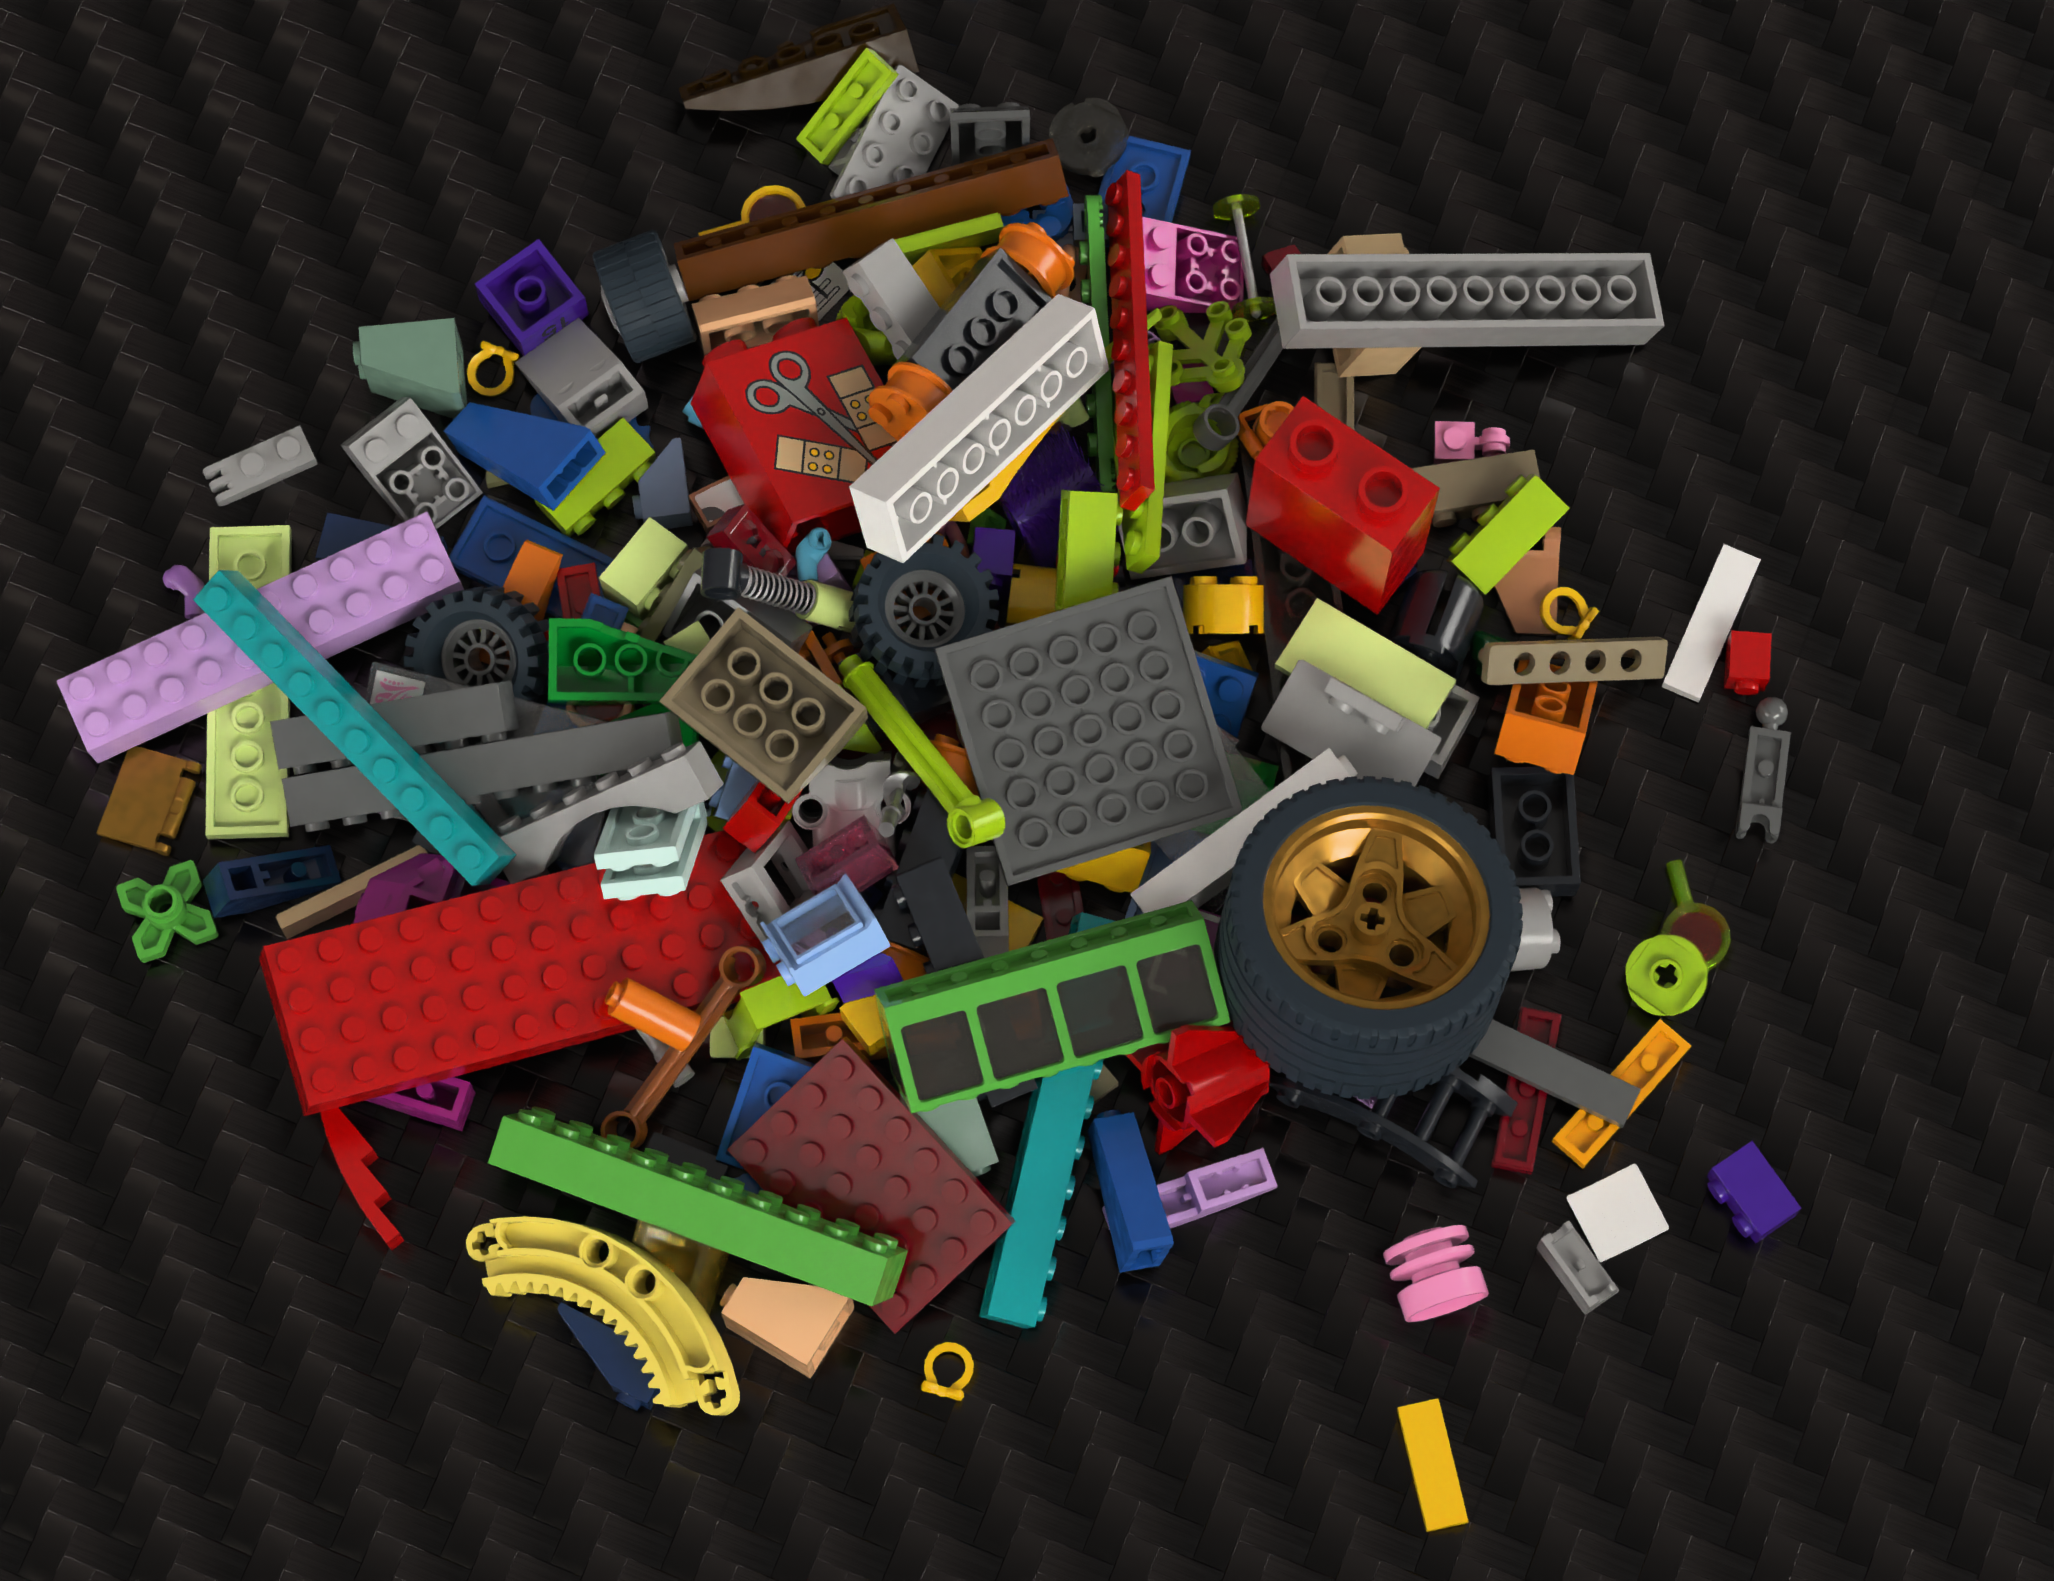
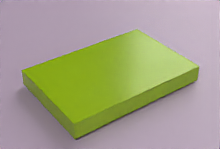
M997 212L895 239V242L910 264L913 265L930 249L981 247L999 242V234L1004 226L1001 215Z

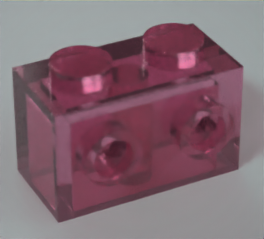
M865 815L795 859L809 889L815 895L837 884L845 873L860 893L899 868L885 838Z

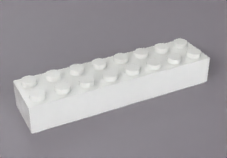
M1057 294L849 486L867 548L904 563L1109 370L1094 307Z

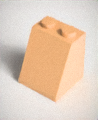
M743 1277L738 1286L732 1283L720 1301V1306L724 1307L721 1314L728 1329L810 1379L854 1310L853 1299L818 1286Z

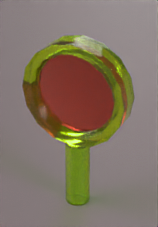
M1682 860L1671 861L1666 866L1678 908L1674 909L1666 918L1660 934L1682 936L1694 943L1702 952L1709 970H1711L1727 954L1731 942L1730 928L1724 916L1715 908L1693 902Z

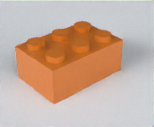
M1519 660L1516 673L1524 671L1529 664V660ZM1550 664V669L1553 672L1561 668L1560 666ZM1598 681L1513 684L1494 754L1504 756L1505 759L1514 763L1526 762L1537 765L1551 773L1574 775L1586 735Z

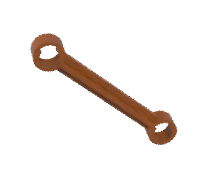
M745 945L735 946L724 952L719 962L721 976L695 1011L701 1015V1021L693 1040L683 1052L671 1046L668 1048L624 1110L615 1111L606 1116L601 1125V1137L606 1138L608 1134L617 1135L616 1128L619 1122L616 1119L619 1116H625L633 1121L636 1128L635 1139L631 1142L630 1147L637 1149L644 1143L648 1133L647 1119L743 987L756 985L764 977L766 961L758 949ZM737 952L749 954L755 964L753 976L744 982L737 980L739 975L734 967L737 959L734 955Z

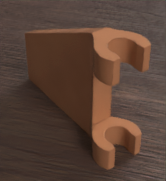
M1551 527L1542 536V550H1529L1494 586L1515 634L1556 636L1555 633L1549 631L1542 623L1540 604L1543 597L1549 591L1558 588L1561 527ZM1558 597L1550 605V614L1556 623Z

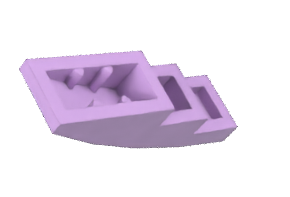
M1264 1148L1189 1171L1183 1177L1157 1185L1170 1229L1231 1207L1278 1187ZM1103 1206L1102 1211L1109 1227L1105 1206Z

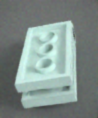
M710 798L676 814L657 808L640 806L611 808L594 852L597 870L606 869L600 884L603 898H618L619 900L627 901L635 899L640 895L658 893L660 896H672L680 891H685L708 824L706 817L711 815L712 806L708 805Z

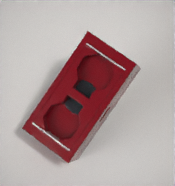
M746 504L728 509L706 536L715 548H730L740 551L743 554V561L748 566H753L754 568L757 567L771 573L787 576L796 564L794 557Z

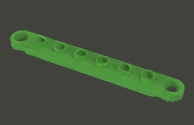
M1085 195V241H1079V264L1086 265L1087 279H1081L1080 282L1081 303H1088V306L1095 308L1105 348L1109 345L1105 240L1103 218H1100L1103 217V213H1099V211H1103V201L1101 195ZM1109 365V370L1092 385V394H1086V411L1089 418H1093L1094 433H1088L1087 449L1088 457L1095 456L1096 478L1102 484L1100 485L1103 492L1116 493V489L1113 487L1116 486V482L1112 481L1116 477L1113 463L1114 434L1111 369Z

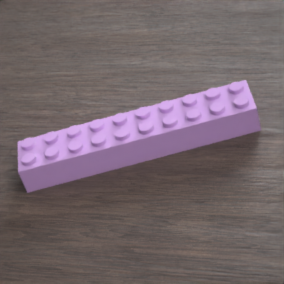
M425 512L257 590L327 659L417 618L419 615L427 613L428 611L425 607L430 603L443 599L442 596L462 591L464 588L428 512ZM206 613L57 680V684L86 750L97 763L274 683Z

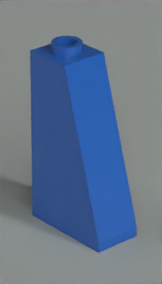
M471 402L444 430L459 454L553 511L606 453L592 431L587 427Z
M1121 1110L1102 1112L1097 1115V1119L1092 1121L1088 1129V1136L1119 1272L1160 1266L1173 1246L1174 1241L1134 1112L1121 1114Z

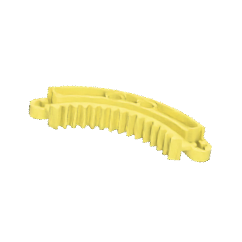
M527 1216L491 1219L490 1223L474 1227L469 1232L466 1239V1249L474 1260L485 1262L488 1277L482 1278V1283L490 1295L511 1297L512 1294L525 1295L526 1293L563 1297L566 1301L577 1302V1305L580 1307L591 1308L590 1313L593 1315L604 1316L603 1322L605 1324L616 1325L614 1330L616 1334L627 1335L624 1344L629 1347H638L633 1355L634 1358L648 1360L641 1369L642 1373L655 1375L648 1383L649 1388L660 1389V1393L652 1399L653 1403L663 1404L664 1407L682 1408L688 1406L689 1403L698 1401L700 1408L705 1413L719 1416L728 1415L738 1407L740 1391L734 1369L721 1336L712 1320L690 1289L668 1267L644 1249L602 1229L552 1218ZM486 1237L496 1238L497 1244L489 1246L488 1251L481 1250L480 1243L486 1241ZM606 1242L609 1254L607 1259L602 1262L599 1258V1250L602 1244ZM652 1272L656 1282L654 1289L649 1293L646 1290L645 1282L647 1276ZM723 1372L724 1378L715 1377V1380H705L703 1374H719ZM717 1388L718 1390L726 1391V1397L721 1399L720 1404L712 1403L711 1395L717 1393Z

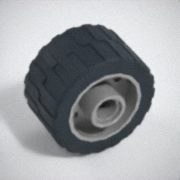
M649 230L593 253V261L601 282V296L614 329L622 336L628 352L635 363L643 362L696 341L695 328L685 303L689 301L676 265H670L656 231Z

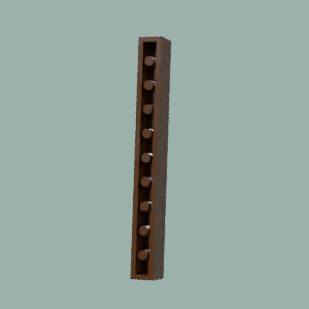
M1053 138L673 244L677 263L690 302L697 299L700 300L712 294H719L733 289L739 290L744 286L756 285L758 282L769 279H779L784 276L793 275L795 272L805 269L825 268L834 261L848 257L861 258L891 238L895 240L997 212L1002 216H1012L1028 207L1054 204L1060 198L1068 197L1069 194L1059 154Z

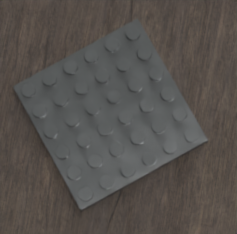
M1172 576L934 649L981 800L986 798L995 800L1004 813V832L1000 837L993 839V843L1007 886L1228 818L1243 811Z

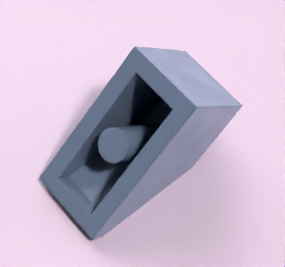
M675 438L671 440L638 481L640 495L632 496L635 519H643L645 523L651 517L666 529L693 525L681 438Z

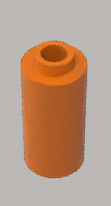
M628 977L621 983L615 981L605 998V1004L609 1005L608 1015L681 1052L689 1046L700 1025V1014Z

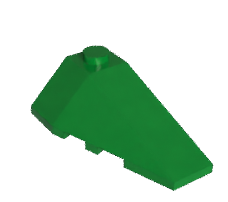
M549 618L548 705L661 704L659 702L697 655L642 638L640 635L628 631L625 632L604 625V623L593 619Z

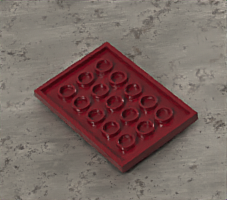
M847 1037L837 1043L727 1149L764 1191H769L783 1197L782 1204L797 1208L798 1204L813 1207L822 1212L820 1218L834 1223L837 1218L851 1221L860 1226L858 1232L874 1237L875 1233L889 1235L898 1240L897 1246L908 1250L893 1298L870 1306L895 1334L1016 1222L916 1112L911 1114L903 1097Z

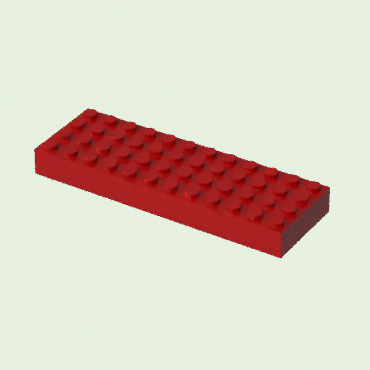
M725 830L704 835L686 890L672 896H660L657 893L640 895L635 899L622 901L618 898L604 899L600 884L606 869L597 870L596 863L263 946L259 960L304 1116L634 1030L636 1028L608 1015L609 1005L605 1004L606 995L615 981L621 983L627 977L695 1012L720 978V959L724 952L732 947L745 945L755 947L763 954L766 961V971L762 980L756 985L743 987L740 992L781 976L776 967V964L781 961L772 962L764 946L720 881L747 847L738 842ZM752 901L755 907H759L757 902ZM737 952L734 955L737 958L734 965L735 971L739 975L737 980L744 982L753 976L755 964L749 954ZM739 993L732 1001V1003H736L740 1000L741 996Z

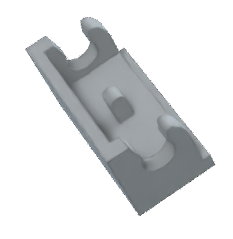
M1570 1221L1565 1222L1553 1234L1549 1233L1540 1239L1536 1248L1585 1315L1620 1291Z

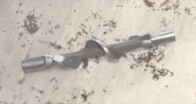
M899 751L896 753L891 766L892 774L887 776L883 783V797L887 806L881 811L882 818L878 831L884 837H890L894 834L898 821L906 814L901 805L905 790L917 788L921 781L917 773L911 772V765Z

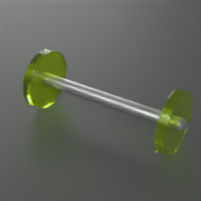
M1239 194L1216 202L1213 205L1214 216L1218 219H1234L1248 299L1235 304L1231 311L1234 319L1244 318L1247 322L1273 316L1276 314L1274 298L1258 297L1244 217H1248L1260 209L1259 198L1250 194Z

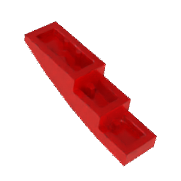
M339 1107L320 1112L326 1137L344 1180L363 1213L390 1250H394L405 1240L380 1210L381 1207L391 1200V1197L367 1168L379 1157Z

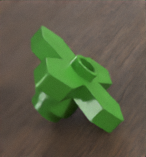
M188 860L169 867L163 884L151 886L142 879L136 878L116 886L123 910L145 918L132 936L137 956L141 962L146 963L165 956L174 932L195 945L216 939L219 936L212 913L209 910L190 904L203 886L194 861Z

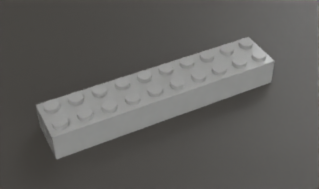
M1650 253L1287 254L1270 274L1283 349L1644 345L1665 326Z

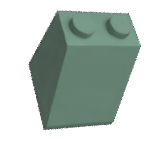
M454 318L359 327V341H353L355 365H358L360 379H367L372 393L397 401L401 397H408L419 408L453 419L467 406L463 345Z
M956 1055L934 1063L940 1075L965 1068ZM894 1078L887 1080L902 1096ZM977 1098L957 1100L940 1105L935 1110L928 1112H916L975 1177L987 1173L991 1170L990 1165L999 1162Z

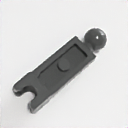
M1775 696L1767 697L1757 705L1756 716L1762 724V728L1750 726L1748 731L1740 804L1735 836L1738 839L1745 837L1750 824L1754 822L1764 826L1767 843L1776 842L1780 833L1791 732L1778 730V726H1781L1787 719L1788 709L1782 699Z

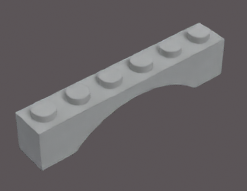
M698 741L687 747L684 746L683 742L677 743L661 753L662 758L652 762L650 757L643 758L627 768L629 772L624 775L618 776L616 771L609 773L594 783L596 787L588 791L585 790L584 786H580L562 797L563 802L553 805L551 800L532 809L529 812L531 816L521 820L519 815H515L497 826L500 831L497 835L516 854L503 869L511 884L520 882L548 868L560 856L565 841L575 825L592 814L611 808L627 806L657 808L676 814L708 800L724 783L702 743Z

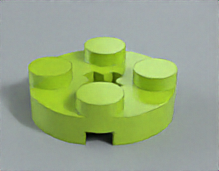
M1660 934L1644 940L1632 951L1626 963V983L1631 998L1643 1010L1659 1016H1674L1688 1011L1702 998L1708 984L1709 967L1702 952L1694 943L1682 936ZM1671 964L1676 968L1674 975L1678 980L1675 984L1668 982L1662 986L1657 982L1660 975L1656 972L1658 966L1666 968Z

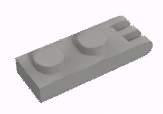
M299 425L209 465L203 469V473L206 479H213L222 475L211 481L209 486L213 493L229 489L215 497L218 506H225L311 468L318 463Z

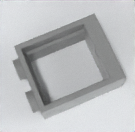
M790 820L781 823L756 853L746 848L720 880L760 942L768 938L760 925L761 922L764 921L765 925L771 923L774 919L832 886L817 862H814V857ZM770 859L796 898L790 906L764 868ZM752 901L757 902L759 907H755Z

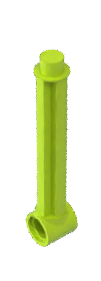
M856 654L843 660L838 668L844 676L843 686L850 689L860 703L867 708L868 713L949 813L947 828L953 842L959 847L968 848L1000 837L1005 829V817L1000 805L993 799L986 798L981 800L979 796L972 794L876 674L871 662H863Z

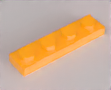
M1661 1019L1658 1020L1610 1074L1641 1089L1628 1118L1691 1047L1687 1041ZM1579 1109L1553 1138L1552 1143L1581 1168H1584L1620 1127Z

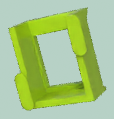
M782 976L740 992L741 998L735 1008L723 1014L724 1020L739 1050L735 1055L736 1060H741L751 1055L755 1041L764 1028L798 1014H801L802 1017L828 1014L840 1002L838 997L832 999L826 985L804 997L796 983L788 987Z

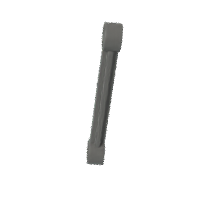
M1277 317L1244 364L1245 379L1243 384L1236 390L1225 393L1218 404L1210 405L1194 421V436L1206 449L1212 451L1222 450L1238 435L1240 423L1237 417L1283 350ZM1208 419L1217 422L1216 426L1219 428L1221 435L1213 431Z

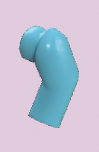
M823 527L813 528L796 548L795 556L799 581H818L817 564L831 547L830 533Z

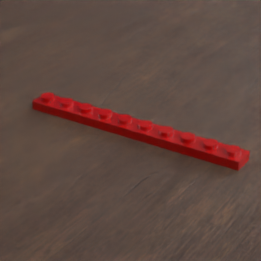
M1126 170L1116 183H1112L1108 187L1105 195V204L1108 205L1106 233L1109 236V254L1107 263L1110 266L1111 283L1109 286V296L1112 299L1110 327L1113 329V347L1111 358L1114 360L1115 373L1112 388L1116 397L1114 423L1117 424V443L1115 454L1118 457L1119 470L1116 485L1119 489L1120 507L1135 511L1155 490L1141 177L1138 173Z

